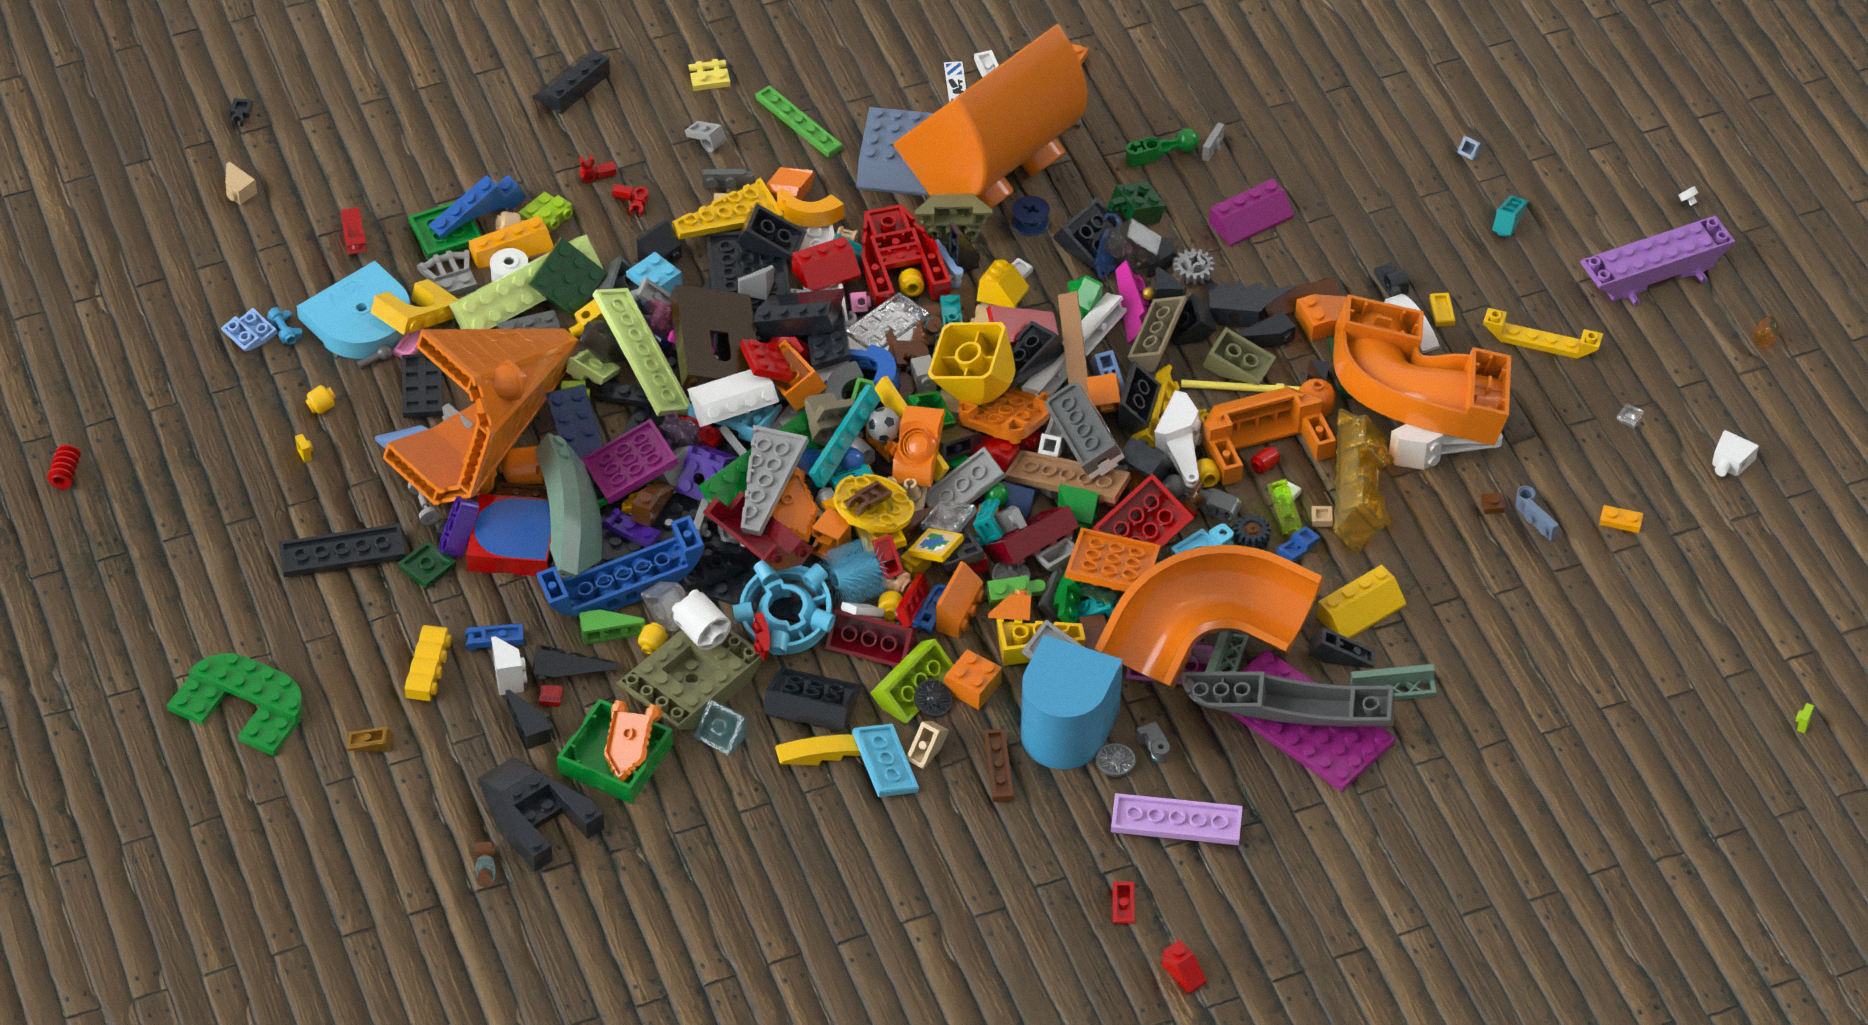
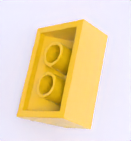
M995 260L980 278L976 301L1015 308L1028 292L1029 285L1014 264H1010L1006 260Z

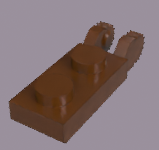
M875 481L855 492L852 497H849L845 506L852 508L858 502L859 506L856 508L855 513L859 516L864 514L866 510H870L889 499L893 492L879 481Z

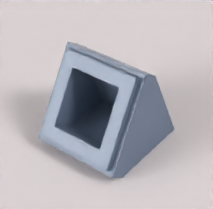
M1464 135L1457 153L1475 160L1481 153V143Z

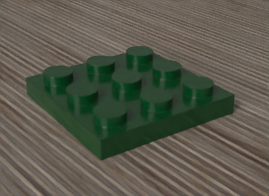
M561 237L528 285L569 317L576 319L574 314L585 306L607 272Z

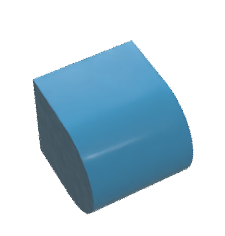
M1043 635L1022 679L1021 742L1025 751L1033 760L1054 769H1073L1089 763L1096 757L1120 712L1123 659Z

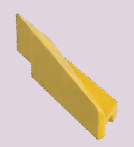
M1170 364L1159 369L1155 379L1161 384V388L1149 427L1132 435L1136 440L1138 438L1145 440L1149 443V447H1155L1154 432L1175 390L1179 391L1180 388L1178 382H1173L1170 375L1172 366Z

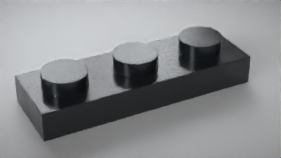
M605 382L602 385L599 384L594 394L596 401L651 407V403L641 386Z

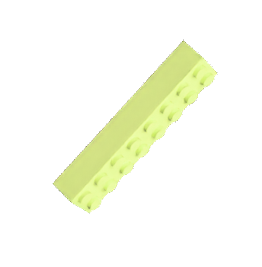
M587 235L577 237L569 242L603 269ZM550 252L449 304L460 328L491 329L497 326V323L504 322L546 300L544 296L528 285V283Z

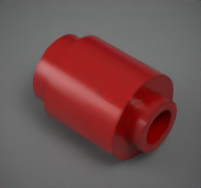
M1274 447L1264 448L1251 458L1252 469L1260 474L1265 473L1278 464L1280 453Z

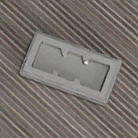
M1218 122L1204 143L1202 151L1203 160L1209 162L1216 149H1220L1224 138L1225 124Z

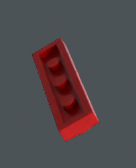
M924 573L914 577L896 608L897 620L901 622L903 628L911 626L930 593Z

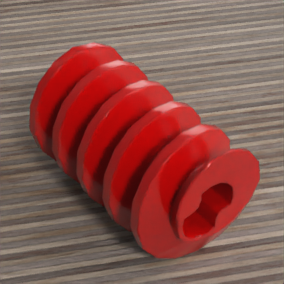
M68 444L57 447L47 475L48 482L55 488L61 490L70 488L79 458L81 457V452L77 447Z

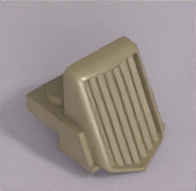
M833 393L806 397L804 404L812 441L826 447L854 404V398L837 401Z

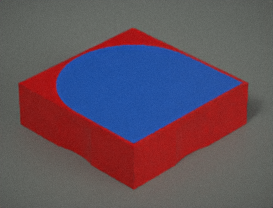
M479 494L477 501L479 503V510L470 534L466 553L468 571L537 576L536 573L549 569L553 557L549 548L551 543L549 500Z

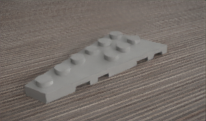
M753 425L751 455L749 456L746 480L747 489L744 496L745 506L743 507L741 520L742 532L758 536L762 535L809 442L807 436Z

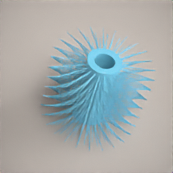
M869 541L867 543L868 551L867 549L864 550L862 542L850 547L848 544V548L842 550V547L837 549L841 551L832 554L834 558L832 562L830 561L831 566H826L830 570V573L827 572L829 575L827 579H830L831 586L833 585L834 587L833 591L835 589L839 590L841 600L844 598V595L846 597V594L849 597V601L858 598L857 596L861 597L862 591L863 595H865L864 593L868 594V592H871L869 595L852 601L856 603L859 600L860 603V599L863 600L865 597L867 599V596L870 597L872 594L874 596V593L880 591L877 583L882 586L884 585L878 581V579L880 580L879 573H884L880 568L884 567L879 566L880 563L876 559L877 553L875 556L874 550L873 555L872 550L870 553ZM848 549H849L850 552H851V553L849 554V557H848V554H847V553H845V555H844V552H847Z

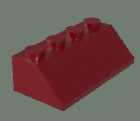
M841 607L834 609L835 622L828 633L825 649L894 667L913 650L918 630L917 626L911 625L903 628L901 622L882 617L854 615L843 611Z

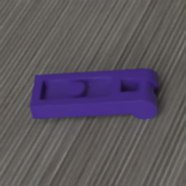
M614 508L610 513V517L605 518L602 522V525L607 530L645 548L654 545L661 537V531L651 526L648 527L631 521V517L623 514L618 508Z

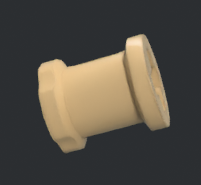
M844 226L838 228V234L858 243L859 230L851 231L844 229Z

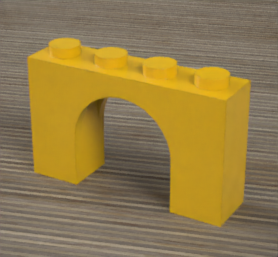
M426 279L415 283L411 300L421 307L409 305L390 292H385L374 296L371 308L372 314L401 334L406 335L455 319L449 304L458 299L431 280Z

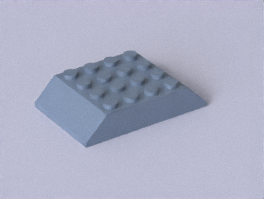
M869 107L859 156L856 189L930 196L896 150L893 143L934 113Z

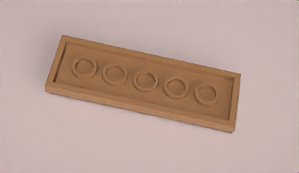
M1020 450L1005 473V481L1059 492V485L1064 484L1098 492L1099 501L1113 504L1117 502L1131 480V472L1111 469L1102 476L1099 474L1090 479L1078 461Z

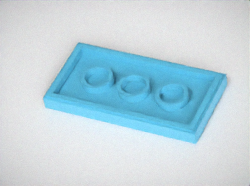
M893 724L853 728L852 734L878 797L918 793L919 786Z

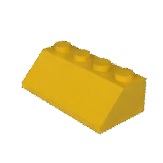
M1380 565L1319 600L1316 617L1329 630L1350 639L1405 607L1406 601L1395 577L1383 565Z

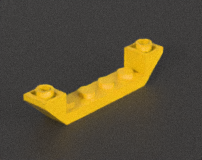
M1491 308L1487 309L1483 324L1500 342L1576 359L1599 350L1603 333L1584 329L1581 339L1509 324L1505 323L1507 312Z

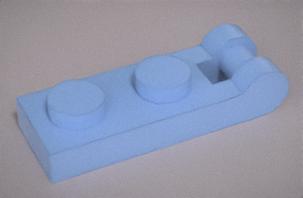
M935 239L951 279V287L959 288L961 286L963 269L956 266L954 259L949 256L945 246L938 239Z

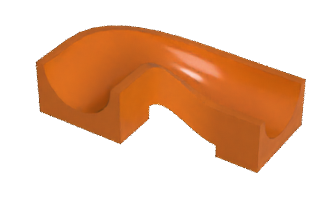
M1348 294L1335 324L1333 348L1334 369L1345 390L1363 405L1394 420L1425 430L1495 446L1509 416L1511 355L1472 347L1469 355H1422L1419 352V346L1422 342L1424 311Z
M1213 545L1186 550L1155 564L1130 585L1113 610L1095 650L1123 659L1122 665L1173 690L1192 654L1193 647L1202 638L1216 632L1231 631L1246 634L1289 656L1325 581L1321 575L1281 556L1257 548L1239 545Z

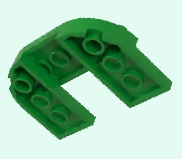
M235 653L217 654L197 662L189 670V678L167 704V710L200 725H204L228 693L260 706L238 734V741L275 756L302 718L303 703L301 691L297 683L281 671Z

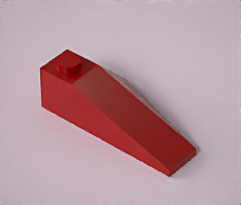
M983 435L981 443L974 445L973 452L966 454V456L970 458L981 448L985 447L1002 471L1006 473L1019 453V445L1012 444L1004 439Z

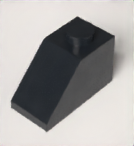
M1151 237L1148 278L1155 276V269L1157 267L1165 270L1172 266L1173 258L1177 257L1178 247L1174 246L1175 238Z

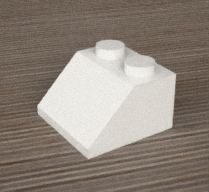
M491 637L499 695H505V690L508 689L514 693L524 692L523 683H527L525 658H520L519 649L497 637Z

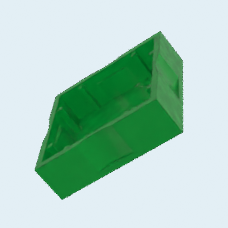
M599 698L585 717L580 729L570 738L557 756L558 773L632 804L673 746V729L653 722L651 724V736L648 739L649 745L646 749L648 750L646 760L624 782L620 781L618 776L614 775L613 777L611 768H609L604 756L605 745L608 741L607 736H609V725L612 721V703Z

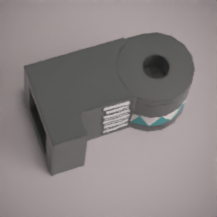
M1155 721L1137 728L1136 740L1139 745L1146 744L1151 752L1152 761L1157 764L1167 762L1170 745L1157 722Z

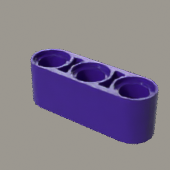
M462 497L455 499L439 543V551L441 553L458 558L463 555L478 514V502Z

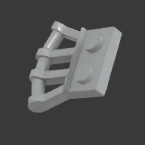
M449 250L442 255L435 254L425 263L421 262L417 265L418 271L423 276L453 296L478 289L477 282L470 269V250H465L464 252H451ZM454 259H464V269L459 270ZM448 261L453 272L446 274L441 263ZM435 265L440 276H436L429 269Z

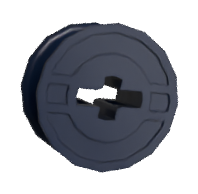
M1024 196L1014 202L1012 206L1014 215L1012 227L1016 232L1026 236H1037L1048 229L1050 224L1048 217L1050 207L1046 200L1037 196Z

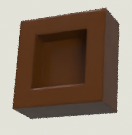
M1501 493L1481 494L1484 514L1504 513L1505 507Z

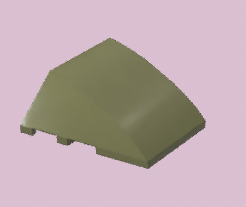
M934 194L915 210L916 217L920 218L921 225L926 228V233L931 239H938L942 245H949L950 222H954L970 243L973 244L980 233V228L986 224L987 217L993 213L990 207L973 194Z

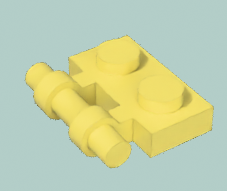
M712 59L711 62L702 63L697 61L695 64H688L689 72L697 71L696 73H690L693 91L730 87L727 68L720 69L726 67V60L718 61V59Z

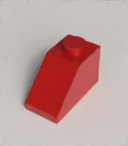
M1181 940L1163 950L1162 966L1189 994L1207 983L1194 953Z

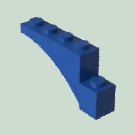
M486 175L430 223L429 226L443 240L451 232L480 215L504 208L514 209L526 198V195L519 184L509 175L497 185Z

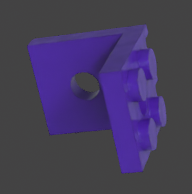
M707 445L689 446L675 492L699 501L702 498L706 499L698 488L700 484L696 482V476L699 473L703 474L705 481L738 457Z

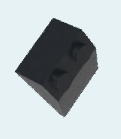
M757 203L747 215L736 243L752 252L792 260V253L799 251L807 231Z

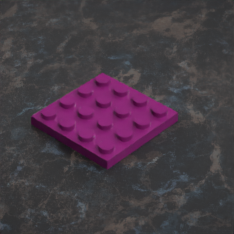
M651 418L581 458L609 504L618 501L621 497L637 490L640 486L680 464Z

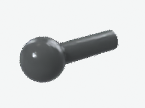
M387 344L378 347L377 352L358 361L357 365L362 369L379 359L387 360L392 356V348Z

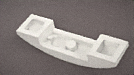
M1404 294L1390 297L1384 301L1385 303L1420 310ZM1425 316L1423 318L1422 342L1419 346V351L1422 354L1439 348L1435 333Z

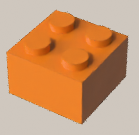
M967 649L944 676V684L949 688L953 697L980 710L1002 683V667Z

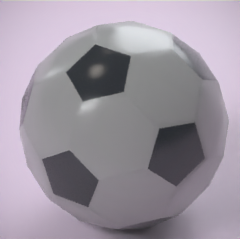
M880 407L870 413L866 428L871 438L881 443H887L898 437L901 418L895 410L889 407Z

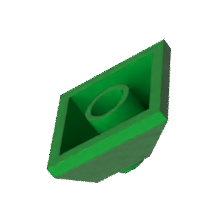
M1060 484L1058 507L1069 505L1079 525L1078 528L1073 530L1074 533L1079 534L1081 527L1092 530L1098 520L1099 493Z

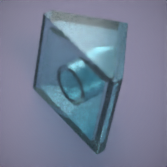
M709 699L694 738L727 755H731L747 736L746 717Z

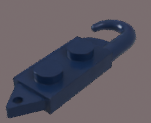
M1107 213L1102 219L1105 222L1107 218H1113L1116 221L1115 230H1105L1100 238L1094 263L1100 280L1114 271L1124 226L1122 218L1116 213Z

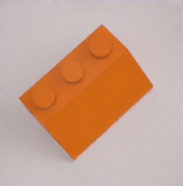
M961 561L936 604V631L958 639L962 632L967 630L970 617L975 616L978 603H982L985 597L983 581L965 562Z

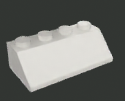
M751 369L688 389L699 427L779 402L771 379L754 376Z

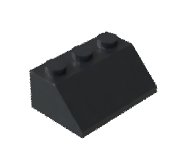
M1133 361L1118 411V424L1131 436L1149 427L1161 388V384L1136 361Z

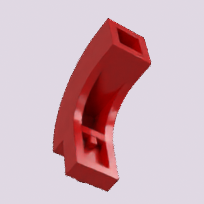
M360 208L340 210L347 254L367 252Z

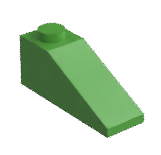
M600 609L579 613L584 645L639 636L645 626L644 618Z

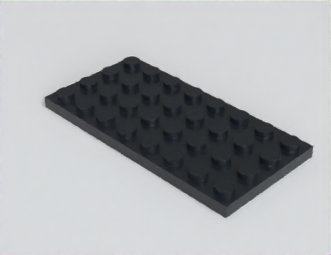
M741 231L706 235L711 289L738 293L739 278L772 265L774 267V283L768 297L770 295L790 293L786 259L752 252L736 243ZM750 297L753 318H755L757 308L765 300ZM755 327L757 341L762 343L771 342L772 338L760 339ZM716 332L718 348L729 347L728 334Z

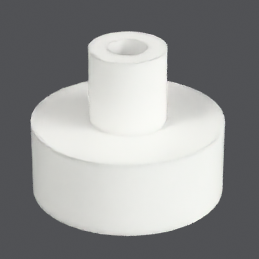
M1693 186L1678 196L1681 201L1687 199L1691 206L1697 202L1694 195L1699 192Z

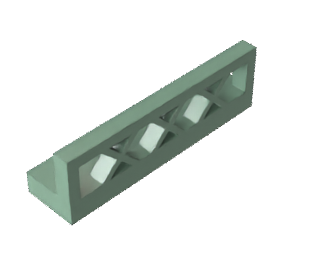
M1231 631L1220 632L1205 672H1223L1222 669L1227 667L1232 669L1229 672H1238L1249 643V636L1233 634ZM1232 641L1242 642V644L1234 647ZM1233 653L1237 656L1230 660L1226 657Z
M1433 664L1351 672L1350 686H1393L1394 700L1435 697L1437 695ZM1422 684H1429L1430 690H1422L1418 687ZM1406 686L1410 690L1408 692H1401L1398 688Z

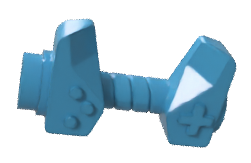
M278 307L272 308L268 312L267 318L273 327L279 326L281 331H279L278 336L281 342L291 345L296 340L303 337L302 329L288 327L285 323L292 316V313L289 310L281 311Z

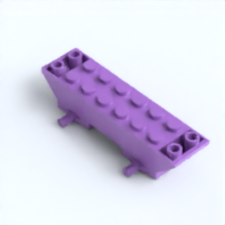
M1715 215L1582 259L1580 263L1598 288L1606 292L1612 301L1628 298L1633 306H1638L1641 301L1636 295L1646 291L1649 284L1676 275L1680 279L1688 276H1697L1702 284L1706 283L1708 278L1703 272L1714 268L1715 262L1735 244V240Z

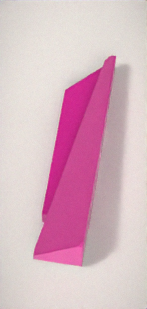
M1126 260L1115 272L1119 295L1123 297L1121 305L1127 309V312L1123 315L1127 342L1134 343L1152 302L1151 300L1144 299L1142 295L1143 290L1146 288L1144 280L1139 274H1133L1130 263Z

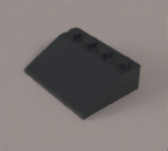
M844 288L770 295L757 308L753 321L760 339L835 332L845 293Z
M782 667L766 689L763 713L769 714L773 718L782 717L792 722L809 723L814 727L823 726L828 727L832 731H844L850 721L862 685Z

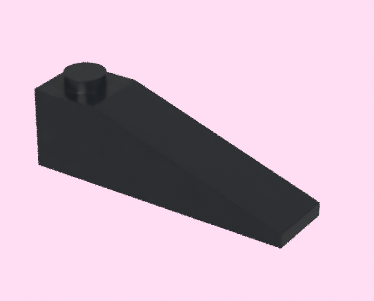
M1031 321L1018 334L1016 338L1017 343L1014 348H1011L1015 362V375L1011 385L1005 392L1057 360L1064 352V345L1058 334L1034 321Z

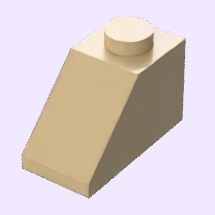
M231 162L226 163V195L230 200L241 205L257 194L256 181Z
M922 721L907 754V760L925 769L941 750L949 730L933 721Z

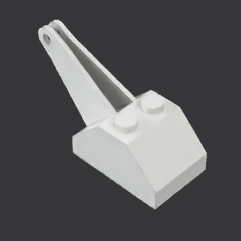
M1175 390L1154 432L1155 447L1165 452V456L1173 463L1177 472L1183 478L1185 485L1193 489L1199 481L1195 448L1197 445H1200L1202 440V434H1200L1201 420H1199L1197 408L1187 393Z
M1405 424L1391 431L1388 458L1397 466L1424 470L1440 462L1441 454L1498 448L1502 444L1503 435L1500 433L1494 446Z

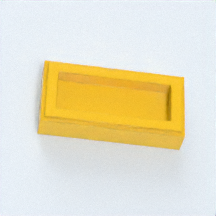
M1449 293L1430 294L1429 299L1435 326H1454L1455 316Z

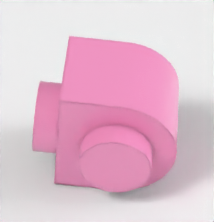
M866 292L850 293L851 311L854 313L868 311V307H871L870 296H866Z

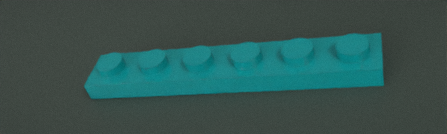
M865 385L808 474L817 487L824 488L865 425L870 413L874 411L881 400L872 385Z

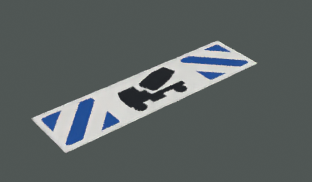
M962 61L944 62L949 102L966 90Z

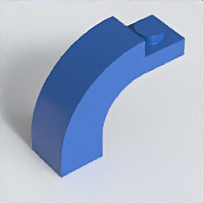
M869 345L868 350L850 349L852 360H849V363L856 361L860 369H870L877 372L873 380L875 387L882 377L888 376L897 391L899 390L900 374L895 359L890 352L876 345Z

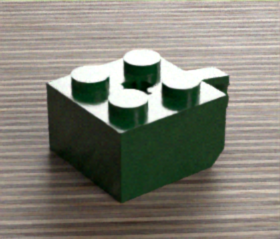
M1148 181L1116 185L1108 205V210L1111 213H1122L1133 227L1160 223L1166 204Z

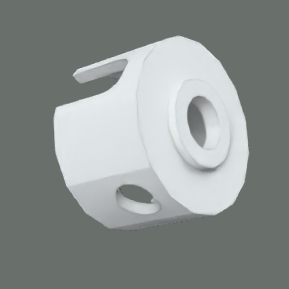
M505 248L493 254L490 259L492 282L527 264L528 257L526 254L514 248Z

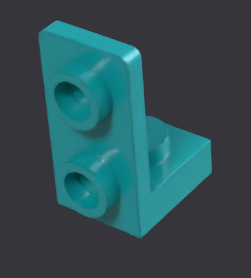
M998 498L984 501L973 523L974 528L985 544L1002 538L1004 534L994 518L1000 504Z
M1112 592L1080 602L1077 622L1080 621V617L1095 616L1103 613L1110 617L1119 600Z

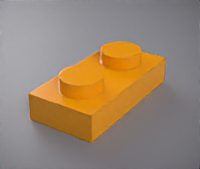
M1603 505L1599 525L1639 533L1644 513Z

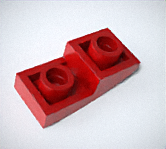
M759 612L754 615L752 629L756 634L753 647L756 654H760L763 661H765L768 657L770 636L763 612Z

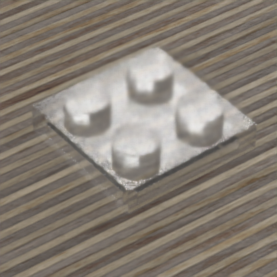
M942 499L921 522L922 530L932 528L959 533L975 515L977 510L975 505Z

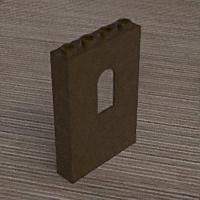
M676 284L670 295V304L682 387L693 388L750 370L740 348L742 339L757 340L750 295ZM710 331L728 334L731 354L729 361H720L713 355Z

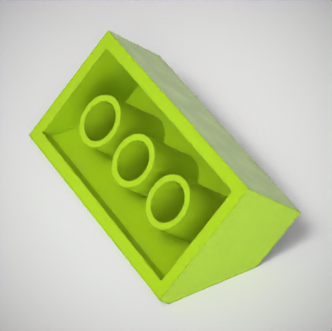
M936 639L921 641L870 694L882 710L900 721L908 723L920 711L914 700L915 690L918 685L929 679L939 680L944 683V676L954 664Z

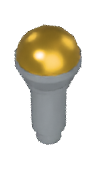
M1146 287L1143 290L1142 295L1144 299L1153 300L1155 298V289L1153 287Z

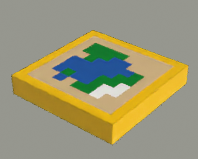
M928 528L908 549V554L910 557L944 562L964 541V537L960 533Z

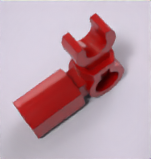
M589 154V159L586 161L583 160L582 156L579 157L581 164L579 173L584 183H591L596 177L600 179L617 175L614 161L597 164L593 167L595 160L592 154Z
M614 184L612 197L629 201L633 200V203L629 206V214L632 215L634 210H639V216L642 217L644 214L643 207L649 201L648 190L645 187L634 189L633 187Z

